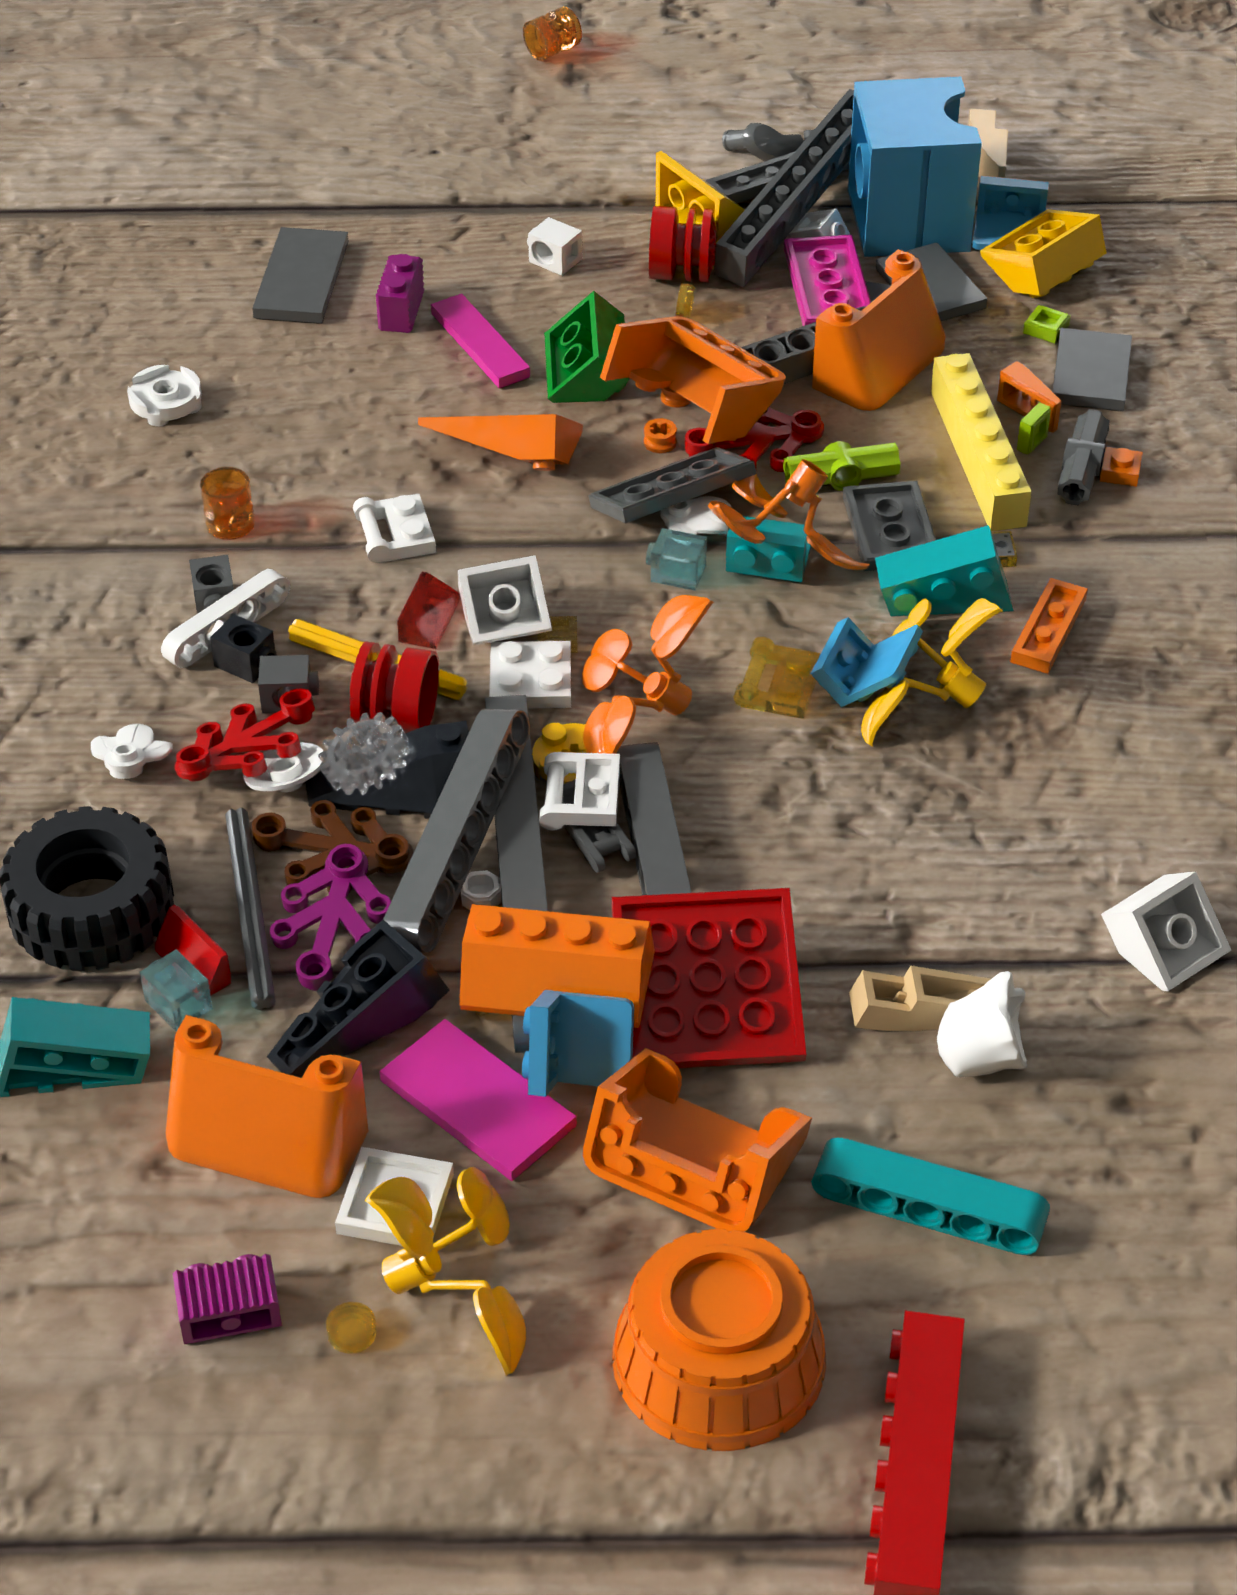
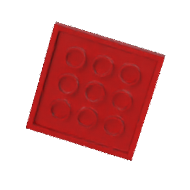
M790 888L612 897V918L650 921L655 949L639 1028H633L632 1059L647 1048L668 1057L675 1062L678 1068L801 1062L806 1060L807 1053Z

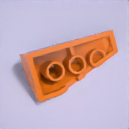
M557 414L418 417V425L531 463L533 464V470L553 471L555 470V464H569L583 432V424Z

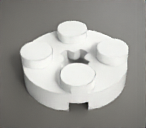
M156 365L138 372L132 378L133 385L131 387L128 386L127 390L131 409L137 415L147 418L148 423L152 426H163L169 420L198 412L202 406L201 384L199 377L192 370L180 366V372L170 370L169 365Z

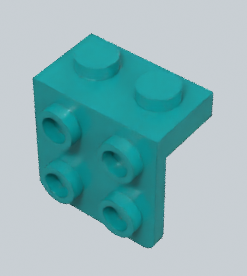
M744 517L746 520L755 519V517ZM764 519L756 527L766 537L761 544L751 543L735 534L729 528L726 544V571L802 582L812 547L807 543V535L803 530L805 525Z

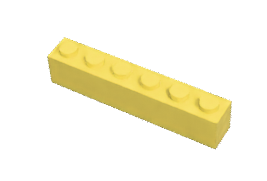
M970 353L934 357L931 394L987 525H989L991 531L1027 527L1031 489Z

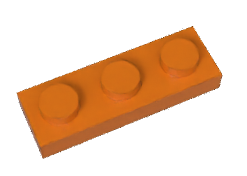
M1050 578L1012 649L1010 663L1049 674L1086 601L1088 588Z

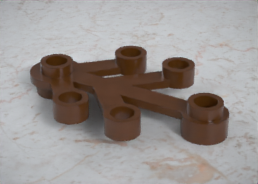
M327 800L315 802L311 806L310 812L313 825L317 828L326 829L330 836L286 829L284 818L276 813L261 814L252 822L253 840L264 851H276L284 845L321 852L303 861L297 860L288 863L284 869L287 885L298 884L311 875L323 870L330 851L341 844L355 845L364 852L369 865L366 876L378 871L388 874L402 872L407 869L414 853L412 846L406 838L398 834H387L377 822L375 811L368 807L355 809L351 814L352 830L356 834L367 835L371 843L357 841L336 814L335 805ZM331 885L326 887L328 893L330 891Z

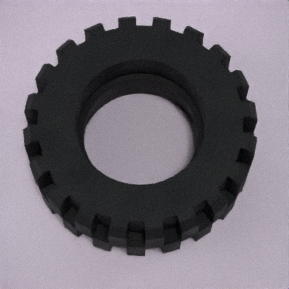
M91 806L79 807V811L68 813L67 809L56 812L54 818L47 821L45 818L40 819L32 825V830L29 833L24 830L14 841L15 847L11 846L3 859V866L0 869L1 893L13 937L20 946L25 948L29 955L37 960L44 958L46 964L60 969L63 965H68L72 971H85V967L96 966V969L100 970L109 968V963L118 960L121 964L131 960L134 957V952L138 950L144 952L154 943L153 936L158 937L168 909L174 905V891L169 862L162 839L157 837L156 831L145 822L140 823L138 817L127 812L120 815L115 808L102 807V810H93ZM107 879L117 882L109 889L91 896L68 897L59 895L65 888L84 880Z

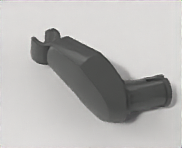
M750 123L746 129L725 131L722 137V144L727 151L747 149L755 157L767 161L795 152L814 130H804L803 140L800 134L782 135L768 125Z

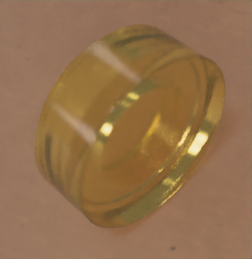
M681 283L675 316L690 319L695 295L694 285Z
M346 1302L340 1304L329 1313L326 1320L328 1340L340 1352H361L367 1349L375 1340L377 1329L374 1313L368 1306L362 1303Z

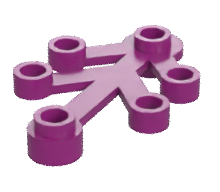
M341 844L330 851L323 870L298 884L293 883L284 887L281 892L283 907L287 912L296 914L288 919H279L270 927L273 944L277 948L288 949L296 944L299 932L321 920L312 950L303 953L297 959L295 965L300 984L313 991H317L324 981L330 982L333 978L330 954L340 921L355 939V943L371 930L347 900L350 886L366 902L367 917L375 924L380 923L384 919L391 903L390 898L385 894H380L366 876L369 869L368 859L364 852L355 845ZM331 885L328 896L308 907L309 896ZM293 896H301V898L296 901L289 900ZM378 906L386 907L382 911H373ZM283 931L290 932L287 936H277L280 932ZM315 972H320L318 975L310 976Z

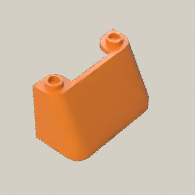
M899 249L885 261V272L892 278V285L862 311L846 303H837L816 317L812 388L863 411H872L882 407L932 363L934 357L940 356L945 348V332L922 264L911 253Z
M186 1015L176 1032L173 1047L165 1132L168 1149L172 1156L183 1162L309 1197L323 1198L337 1192L342 1186L369 1131L361 1061L339 1055H325L312 1061L302 1078L218 1056L223 1044L221 1030L218 1026L208 1020Z
M645 1048L598 1086L583 1146V1158L586 1166L592 1173L602 1179L716 1229L745 1232L757 1221L803 1146L808 1135L812 1117L789 1108L780 1107L773 1109L764 1117L759 1131L679 1098L682 1075L678 1066L668 1057Z

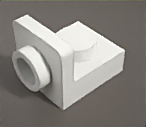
M837 209L806 213L789 233L791 238L850 235Z

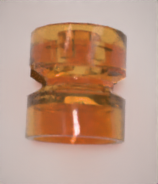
M563 6L547 13L545 16L542 15L526 22L523 26V39L530 54L536 60L542 61L558 54L560 51L563 52L579 45L582 40V29L575 13L569 7Z
M221 467L206 473L201 479L200 490L208 533L222 540H233L249 534L254 528L255 517L248 475L234 467Z

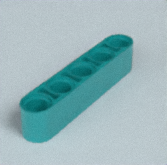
M839 1137L831 1138L826 1142L811 1181L812 1188L816 1193L828 1200L1021 1255H1028L1037 1251L1050 1212L1048 1201L1036 1192Z

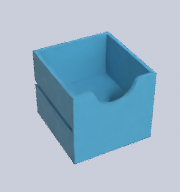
M961 76L854 82L848 193L864 257L889 256L898 249L908 251L933 243H938L946 253L971 252L982 142L976 127L958 123L960 98L965 96V87Z

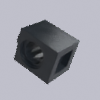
M235 614L210 637L214 667L251 683H254L259 678L260 656H277L273 630Z

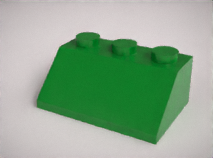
M595 291L591 292L544 333L548 400L552 403L605 401L613 393L620 392L630 380V378L604 381L600 378L616 324L625 323V319L621 311Z

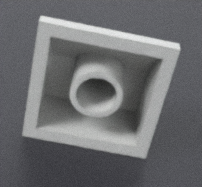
M536 555L458 570V587L473 646L552 631Z
M1196 872L1163 875L1101 914L1119 954L1162 991H1170L1231 951L1230 945Z

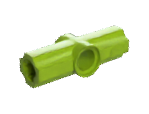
M837 441L826 446L822 452L786 457L783 463L785 483L789 480L802 459H805L818 466L828 475L823 485L831 484L834 489L843 491V487L858 486L864 479L900 474L901 467L899 449L895 442L852 448L847 442Z

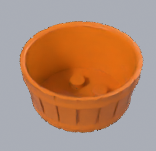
M701 1230V1233L693 1232L678 1237L672 1243H667L657 1250L645 1262L634 1279L628 1302L625 1304L618 1319L612 1347L614 1378L619 1391L623 1392V1399L631 1411L640 1420L643 1419L645 1425L669 1440L672 1438L676 1443L702 1450L710 1448L712 1451H734L745 1449L746 1446L751 1448L779 1437L782 1432L786 1433L801 1421L807 1414V1409L810 1410L823 1386L822 1380L824 1381L826 1372L825 1338L821 1322L814 1309L812 1292L805 1276L794 1261L773 1243L761 1237L758 1239L756 1235L737 1230Z

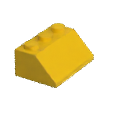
M663 151L656 153L655 206L677 207L679 223H686L690 208H696V224H702L704 209H713L718 242L745 209Z
M1051 209L1045 210L980 250L981 257L1013 292L1029 294V297L1032 298L1047 295L1051 288L1059 283L1069 281L1073 274L1081 269L1091 267L1095 260L1107 254L1099 214Z

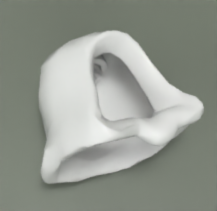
M1000 972L984 986L968 996L951 1002L946 1009L937 1035L938 1050L942 1060L956 1077L980 1076L1004 1069L1023 1070L1027 1068V1060L1022 1046L1018 1022L1019 1010L1025 998V991L1022 988H1014L1011 972Z

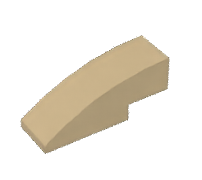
M970 109L968 126L978 129L982 142L979 166L980 177L1005 178L1008 129H995L996 110Z
M910 966L904 977L862 970L849 992L855 1028L881 1031L939 1030L943 1015L951 1002L968 996L991 979Z

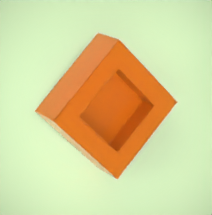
M1105 447L1100 482L1137 487L1143 452L1126 448Z

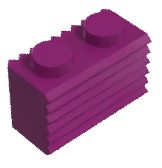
M407 254L388 256L380 285H378L379 289H377L376 293L378 329L381 331L403 333L412 331L425 290L423 288V260L420 257Z
M265 1253L261 1257L246 1254L239 1256L233 1262L225 1261L223 1264L216 1262L213 1266L197 1263L187 1267L184 1271L176 1270L173 1272L178 1317L184 1344L282 1326L271 1255Z

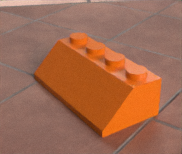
M472 904L462 941L460 1009L524 1016L526 1008L530 1007L544 990L627 998L633 1002L634 1028H639L655 953L650 921Z

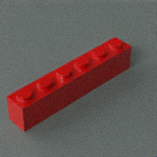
M905 1310L903 1330H892L889 1359L899 1360L898 1373L888 1371L884 1402L894 1403L893 1416L883 1415L879 1445L890 1447L888 1461L878 1459L874 1490L885 1492L883 1506L873 1505L869 1537L879 1538L878 1553H867L864 1579L865 1585L874 1586L873 1595H939L965 1318Z

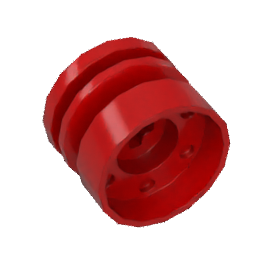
M653 207L649 241V279L672 281L676 266L682 265L685 280L691 282L694 266H699V281L709 283L710 273L715 264L717 229L713 218V209H704L702 224H696V208H690L686 223H679L677 207Z
M365 641L356 657L350 682L349 706L353 725L367 727L371 722L373 728L383 729L388 723L391 713L393 727L398 732L407 733L431 725L439 688L440 668L437 651L407 647L402 653L398 664V654L395 645L385 644L381 649L379 643Z

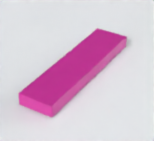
M462 293L431 304V314L498 388L530 378L529 365Z

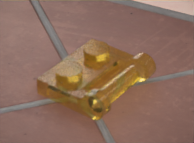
M766 637L755 638L750 648L751 660L744 680L737 685L733 696L735 703L743 708L804 719L817 681L810 673L821 653L775 645L772 640ZM766 663L777 665L768 692L758 689Z

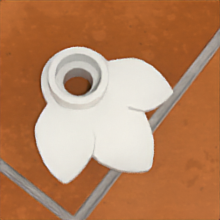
M702 496L662 509L661 518L668 527L669 536L674 541L690 546L699 533L728 534V526L710 510L708 504L711 501H719L730 507L731 505L726 500L718 497Z
M144 724L127 725L119 729L116 737L98 736L91 742L92 755L95 758L104 760L105 767L109 769L110 775L118 779H130L140 775L143 772L145 763L162 760L173 749V743L154 741L152 728Z

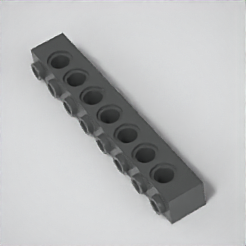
M849 89L719 239L716 243L714 275L745 287L848 165L850 160L854 90Z

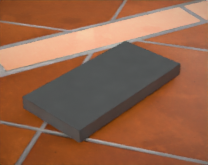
M281 227L252 308L253 318L323 323L349 242L348 232Z
M715 447L598 490L588 496L591 508L623 523H628L757 473L754 461Z

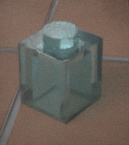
M662 528L656 543L650 542L646 553V565L651 566V582L696 591L706 568L707 537Z
M177 949L165 957L155 960L147 968L140 971L145 1001L176 1032L186 1015L199 1018L213 1009L208 979Z

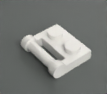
M420 494L402 495L379 501L362 497L353 504L355 517L361 521L367 539L366 552L371 562L383 563L436 553V541ZM386 519L393 541L387 542L382 539L376 520Z
M553 752L548 754L544 761L547 785L545 805L540 809V825L547 830H558L564 825L616 826L620 754ZM568 773H576L574 804H562L564 777Z

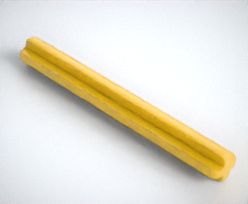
M301 619L294 620L288 629L289 639L292 642L354 664L360 647L364 643L363 641ZM398 654V664L402 656L400 654ZM440 669L438 694L454 700H460L463 694L466 693L467 680L464 677Z

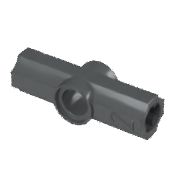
M1089 409L1087 413L1079 415L1072 438L1068 437L1062 463L1063 471L1058 482L1057 492L1067 504L1079 506L1081 502L1089 500L1095 477L1100 476L1110 420L1106 419L1101 411Z

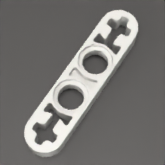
M266 569L172 630L166 636L161 646L163 657L179 668H186L212 651L210 637L233 614L255 623L280 606L290 591L289 580L273 569ZM245 603V605H244L243 609L241 610V612H239V613L237 614V612H238L239 608L241 607V605ZM216 622L212 631L208 633L209 628Z

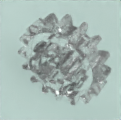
M366 712L362 714L360 721L356 723L353 719L349 718L345 728L335 727L333 732L336 737L324 740L323 745L327 751H323L318 755L323 763L319 767L327 781L331 783L336 791L342 788L346 795H350L355 788H358L360 793L364 795L367 793L368 787L373 784L378 790L381 789L382 780L386 777L392 780L396 778L393 772L395 767L401 768L406 766L402 756L410 753V748L407 745L409 739L402 726L397 723L393 716L386 719L382 712H378L373 719H370Z

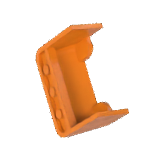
M673 316L616 324L600 378L604 381L630 378L636 382L635 385L639 389L648 392H655L656 389L670 388L711 413L703 438L705 443L711 444L727 440L736 441L737 438L745 437L781 393L786 375L700 323L689 318Z

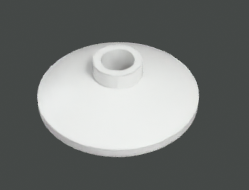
M300 742L301 752L291 758H281L277 755L276 750H268L263 753L267 764L266 772L257 777H246L243 775L245 783L248 787L258 791H294L300 788L303 782L312 778L322 769L326 759L324 751L318 745Z

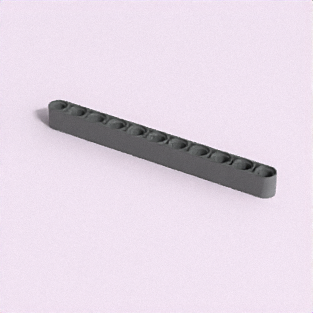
M526 694L485 697V709L522 710L528 716ZM529 733L528 741L494 815L502 907L548 911ZM512 1015L515 1053H525L529 1051V1035L524 1034L523 1031L524 1016Z

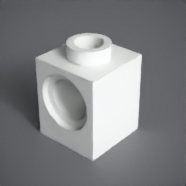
M548 217L528 233L527 244L529 246L530 263L563 276L582 260V230Z

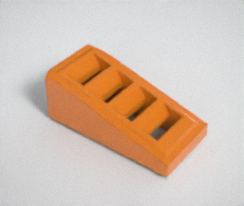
M1018 361L1001 370L997 401L1023 416H1026L1040 401V403L1050 407L1051 414L1048 431L1055 432L1058 428L1062 400L1025 365Z

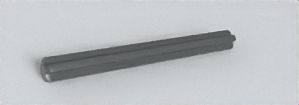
M244 808L230 809L225 814L251 1004L256 1010L270 1009L275 1005L276 1000L248 811Z

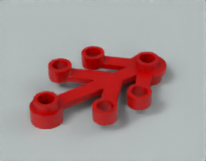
M769 406L747 435L737 438L736 441L727 440L707 444L703 441L706 428L699 427L689 430L685 434V451L690 457L715 447L728 449L751 445L744 454L739 456L754 461L757 471V461L775 440L787 439L781 448H776L770 453L771 469L777 472H784V458L793 456L803 443H811L820 439L824 434V423L820 415L812 410H800L791 416L771 409ZM771 422V423L776 424V425H778V426L770 427V426H767V425Z
M299 688L284 693L279 701L281 710L256 723L257 716L253 705L246 703L235 706L230 711L231 721L225 737H223L220 724L217 722H207L200 725L196 729L197 739L195 744L181 749L176 755V774L180 778L188 779L189 781H201L207 778L212 771L242 769L244 776L257 777L267 770L264 754L260 751L276 750L277 755L281 758H291L298 755L302 748L296 733L285 732L280 735H264L288 722L293 725L309 722L313 717L312 713L315 711L311 692L307 689ZM247 752L244 755H230L232 753Z

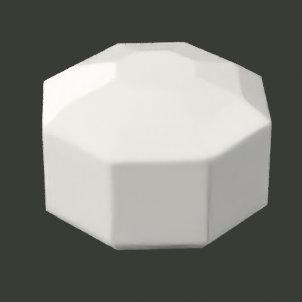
M488 870L473 871L468 874L461 889L462 906L470 910L472 904L498 906L502 902L501 883L498 876Z

